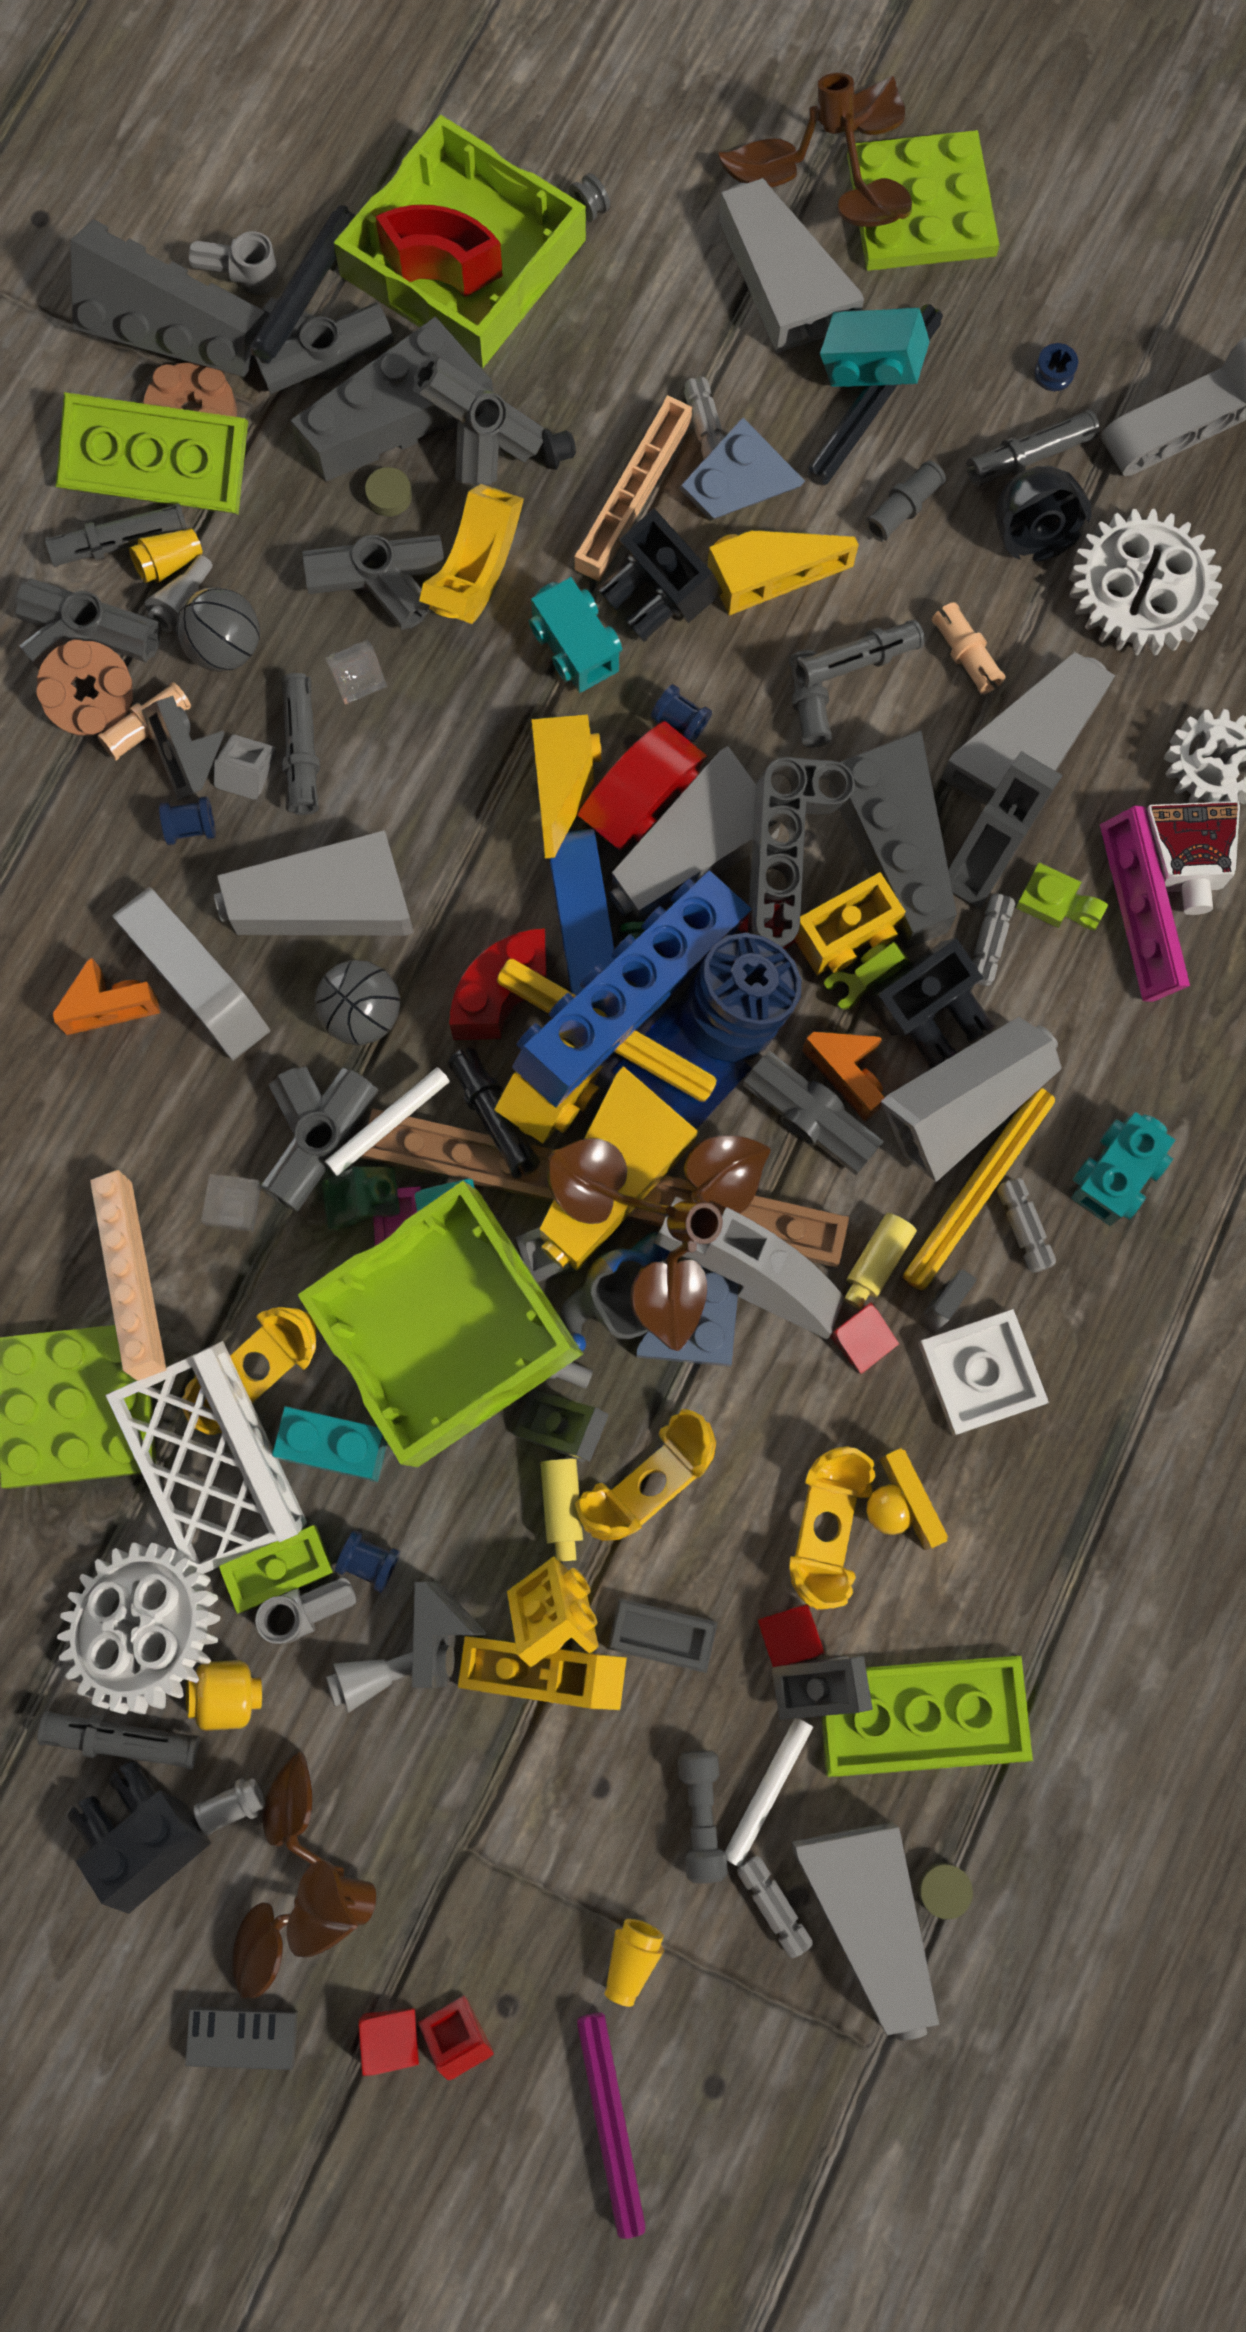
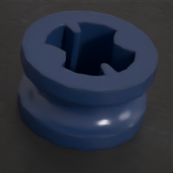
M1054 343L1044 347L1034 370L1037 383L1045 390L1053 392L1062 391L1067 388L1073 381L1074 374L1077 371L1079 361L1076 352L1068 345L1062 343ZM1057 362L1056 367H1059L1061 364L1065 368L1062 373H1056V367L1052 371L1048 368L1049 363Z

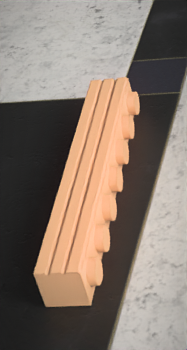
M667 395L662 407L583 544L575 554L576 571L598 582L601 581L621 546L619 539L632 527L691 424V406Z
M115 1170L92 1179L90 1182L122 1367L124 1372L139 1381L167 1369L133 1185L119 1170Z

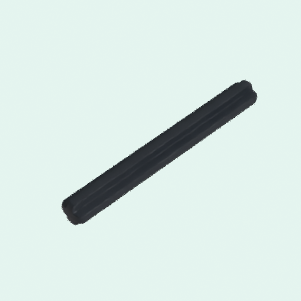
M340 205L336 211L331 213L253 340L251 353L259 357L261 363L268 364L273 358L277 357L336 259L334 241L356 216L354 213L349 212L347 206Z
M926 304L921 307L920 311L930 341L941 325L943 314L931 304ZM872 385L864 387L809 464L807 475L811 480L816 481L822 486L830 482L898 385Z

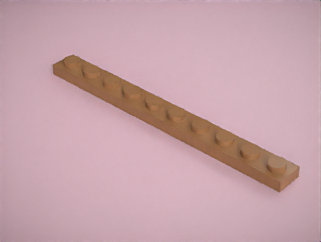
M372 1108L369 1123L384 1111ZM408 1116L361 1156L362 1159L457 1181L473 1179L475 1185L549 1202L554 1201L547 1177L548 1159L554 1150L529 1144L540 1159V1165L528 1176H525L521 1167H519L522 1176L521 1178H514L490 1135ZM665 1175L643 1200L671 1206L675 1197L685 1201H693L691 1194L696 1188L688 1180ZM755 1196L750 1205L740 1213L774 1233L809 1261L838 1267L849 1217ZM635 1208L626 1219L661 1227L666 1216Z

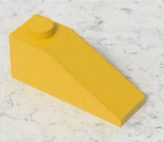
M751 530L739 536L737 534L726 535L720 538L713 546H710L707 567L712 571L723 591L720 598L728 615H732L852 568L859 544L854 536Z
M588 714L532 719L545 858H555L594 783L593 762H602L599 733L590 734Z
M465 1636L458 1688L589 1709L620 1710L627 1658L598 1653L589 1654L584 1651L560 1648L556 1653L547 1655L530 1667L517 1655L515 1642Z

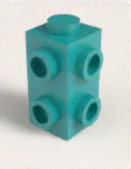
M569 577L560 583L551 582L543 586L536 593L535 597L531 598L532 618L528 620L529 626L536 640L541 645L547 643L555 655L552 657L553 664L564 682L571 680L580 694L619 672V652L622 651L621 642L611 626L604 628L596 616L598 615V608L587 589L580 591L572 577Z
M1134 1112L1123 1123L1115 1119L1099 1141L1106 1147L1099 1158L1095 1161L1088 1157L1073 1177L1072 1181L1079 1186L1070 1198L1109 1226L1122 1217L1130 1220L1146 1199V1196L1140 1191L1148 1179L1151 1178L1156 1182L1171 1164L1173 1158L1167 1152L1176 1139L1167 1134V1128L1162 1122L1150 1115L1144 1114L1141 1116Z

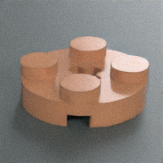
M192 362L180 363L174 366L166 364L158 367L154 371L153 381L148 386L144 396V404L183 409L181 406L184 403L196 401L197 404H202L201 408H194L193 411L237 417L235 398L224 373L221 370Z
M74 639L55 648L44 659L37 676V697L48 718L62 730L77 736H96L104 733L128 715L129 708L133 702L132 679L124 661L112 649L95 641ZM88 676L96 679L93 687L99 693L94 700L90 697H85L81 702L74 697L77 689L72 684L76 678L85 680Z

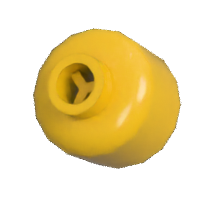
M242 1660L210 1661L209 1664L201 1663L195 1671L199 1681L195 1683L186 1680L187 1719L195 1718V1722L201 1730L213 1731L244 1728L251 1718L252 1709H261V1678H251L250 1669L247 1663Z

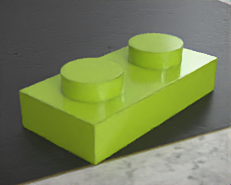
M315 1525L301 1530L297 1535L284 1541L273 1542L219 1566L237 1614H242L258 1607L272 1597L281 1596L335 1573Z

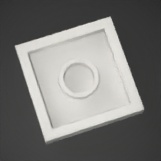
M1014 1309L921 1340L918 1343L952 1436L1049 1403Z

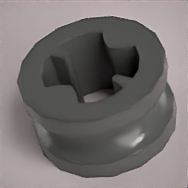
M588 173L583 176L582 184L574 182L570 185L569 195L586 206L587 222L594 221L597 218V212L603 214L609 211L610 200L603 184L594 174Z

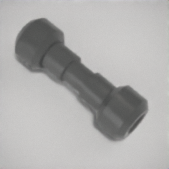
M712 1750L683 1752L677 1758L678 1778L684 1784H687L688 1806L691 1807L693 1827H690L692 1850L685 1856L686 1878L692 1883L720 1882L728 1875L726 1853L718 1848L716 1826L713 1825L712 1805H714L713 1782L720 1776L718 1755Z

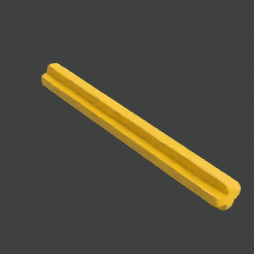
M509 959L505 963L497 978L499 985L547 1013L567 993L571 994L574 998L576 997V995L514 959ZM593 1008L598 1015L607 1017L600 1009ZM636 1030L614 1051L700 1102H704L710 1096L716 1085L717 1080L715 1076Z
M1040 1088L1013 1115L903 1273V1278L914 1288L922 1291L932 1281L1055 1103V1098L1052 1094Z

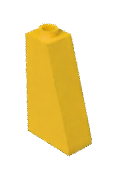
M623 1066L616 1074L584 1139H602L610 1142L620 1150L627 1165V1179L618 1192L643 1200L695 1144L698 1131ZM554 1199L539 1229L540 1238L545 1242L541 1249L558 1266L563 1268L569 1263L578 1271L635 1207L614 1201L611 1214L606 1221L599 1224H586L570 1218L562 1211Z

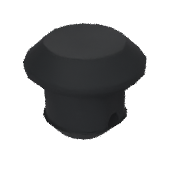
M548 429L543 430V443L540 449L544 462L550 468L558 470L560 461L574 458L576 454L572 433L567 430L552 434Z

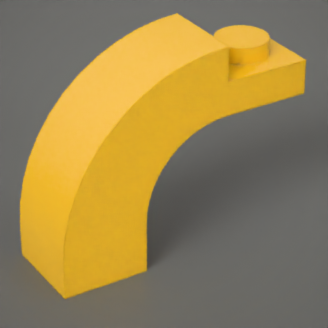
M480 484L468 491L459 531L451 553L442 569L423 583L419 601L430 605L429 609L438 615L456 618L473 624L487 605L505 565L524 498L484 484Z

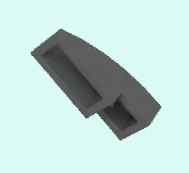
M1023 751L1019 753L948 869L953 893L979 909L982 907L1063 775Z

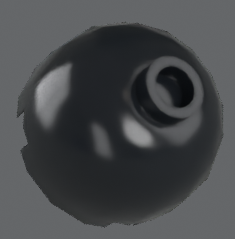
M1050 465L1030 468L1010 480L1000 493L995 511L999 536L1007 551L1014 558L1020 560L1019 554L1023 556L1034 554L1032 557L1034 561H1044L1055 557L1073 546L1082 536L1079 529L1083 525L1085 518L1089 523L1092 516L1091 502L1079 483L1069 472Z

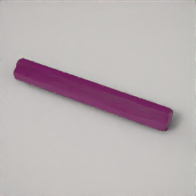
M595 2012L579 2017L577 2027L616 2231L620 2239H630L645 2233V2220L606 2019L603 2013Z

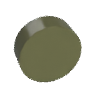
M393 467L380 468L374 471L366 481L365 492L367 502L375 513L392 517L403 513L409 507L412 500L411 485L408 477L401 470Z
M934 1864L924 1871L919 1880L918 1893L923 1906L938 1918H957L967 1911L972 1902L973 1888L971 1881L964 1871L953 1864Z

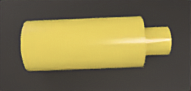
M885 1214L846 1279L852 1285L844 1298L847 1303L861 1309L868 1296L878 1297L917 1232L913 1225L895 1214Z
M558 1459L542 1461L540 1466L547 1544L555 1543L556 1559L559 1562L577 1560L575 1541L583 1540L582 1523L575 1507L576 1500L580 1499L577 1460Z

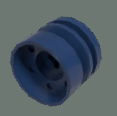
M749 933L726 936L712 946L680 999L679 1017L685 1034L699 1050L715 1059L730 1062L753 1059L768 1047L801 998L802 979L795 961L780 945L764 936Z

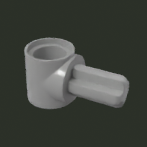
M245 232L234 238L231 246L203 241H195L190 245L189 262L191 267L229 273L232 282H239L251 294H266L272 291L278 283L279 273L271 241L260 232Z
M341 1577L304 1594L297 1588L281 1596L272 1597L266 1600L257 1611L255 1622L258 1633L270 1643L283 1644L294 1642L300 1637L314 1632L315 1622L354 1606L356 1603L354 1589L346 1577ZM280 1605L288 1606L295 1615V1624L292 1630L285 1635L276 1633L270 1623L272 1612Z

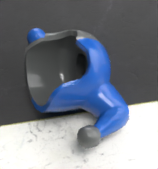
M654 1231L647 1234L631 1250L616 1249L601 1255L589 1268L584 1285L563 1304L561 1316L564 1325L581 1351H584L586 1348L585 1338L581 1335L582 1326L590 1318L596 1317L616 1338L630 1339L648 1332L634 1315L630 1296L633 1281L639 1271L651 1262L667 1260V1256L671 1252L654 1243L658 1232ZM681 1256L680 1258H678L679 1261L686 1259V1258H684V1257H682V1256Z

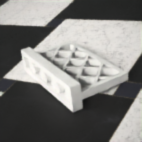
M223 1341L166 1367V1371L135 1381L106 1395L178 1551L184 1554V1558L186 1557L199 1564L197 1572L201 1574L207 1573L222 1564L268 1544L284 1541L297 1535L307 1524L279 1460L272 1457V1445ZM191 1367L201 1386L195 1403L169 1394L176 1374ZM165 1380L162 1391L150 1387ZM141 1392L158 1399L150 1424L133 1418L124 1398ZM205 1398H207L211 1409L203 1407ZM166 1402L192 1412L184 1436L157 1427ZM199 1415L218 1422L222 1436L217 1449L191 1440ZM138 1430L146 1432L144 1441ZM154 1436L180 1445L172 1469L153 1463L148 1451ZM227 1443L233 1455L224 1452ZM187 1448L213 1458L205 1482L179 1473ZM221 1461L240 1469L244 1481L239 1495L212 1485ZM160 1476L168 1479L166 1486H164ZM175 1482L201 1491L193 1515L175 1509L170 1499ZM248 1489H249V1491H250V1493H251V1495H252L254 1501L245 1498L246 1495H247ZM209 1494L235 1504L227 1528L200 1518ZM244 1507L260 1513L269 1532L251 1538L233 1531L241 1508ZM182 1522L189 1524L187 1533L182 1525ZM196 1528L223 1537L217 1555L202 1562L199 1561L191 1544ZM230 1540L240 1544L227 1550Z

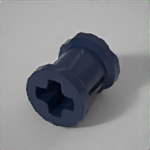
M672 684L657 701L650 717L657 724L661 721H666L693 744L707 726L712 716V710L706 706L699 708L680 694L679 687Z
M208 796L200 797L198 803L172 807L168 802L160 804V821L167 845L176 844L177 839L205 835L207 839L216 838L214 816Z
M354 1530L339 1556L335 1572L340 1575L346 1572L374 1584V1590L382 1593L391 1578L401 1551L395 1548L387 1551L363 1540L362 1534Z

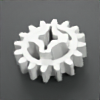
M1223 709L1217 719L1213 718L1209 710H1204L1198 721L1190 716L1181 727L1182 730H1176L1169 741L1173 746H1170L1164 757V760L1174 763L1165 773L1166 777L1178 778L1180 781L1174 790L1176 794L1187 790L1191 793L1189 803H1197L1199 799H1202L1206 803L1239 801L1244 805L1246 804V772L1243 780L1238 783L1236 780L1240 775L1239 770L1241 767L1246 766V729L1244 728L1246 716L1242 715L1236 722L1229 720V711ZM1198 739L1199 744L1196 747V751L1194 754L1189 755L1191 743Z

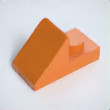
M91 958L86 962L53 1012V1017L58 1027L66 1035L160 1014L161 1012L157 995L148 982L141 983L138 980H125L114 984L112 990L107 991L103 972L95 960Z
M813 1032L806 1038L802 1051L858 1115L866 1121L882 1106L881 1101L885 1097L881 1094L883 1087L875 1075L868 1069L861 1071L857 1066L877 1050L882 1039L876 1036Z

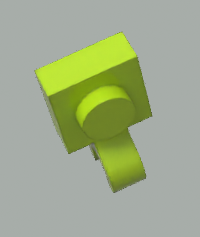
M1039 862L1016 909L1057 928L1060 927L1064 917H1067L1079 925L1095 931L1108 904L1092 896L1077 895L1076 893L1082 883L1081 881Z
M894 942L888 947L881 943L861 957L860 960L863 965L855 970V974L845 972L831 974L824 982L827 989L831 990L840 983H847L849 986V994L838 1003L839 1007L843 1010L854 1007L869 990L873 991L908 966L911 961L901 947Z

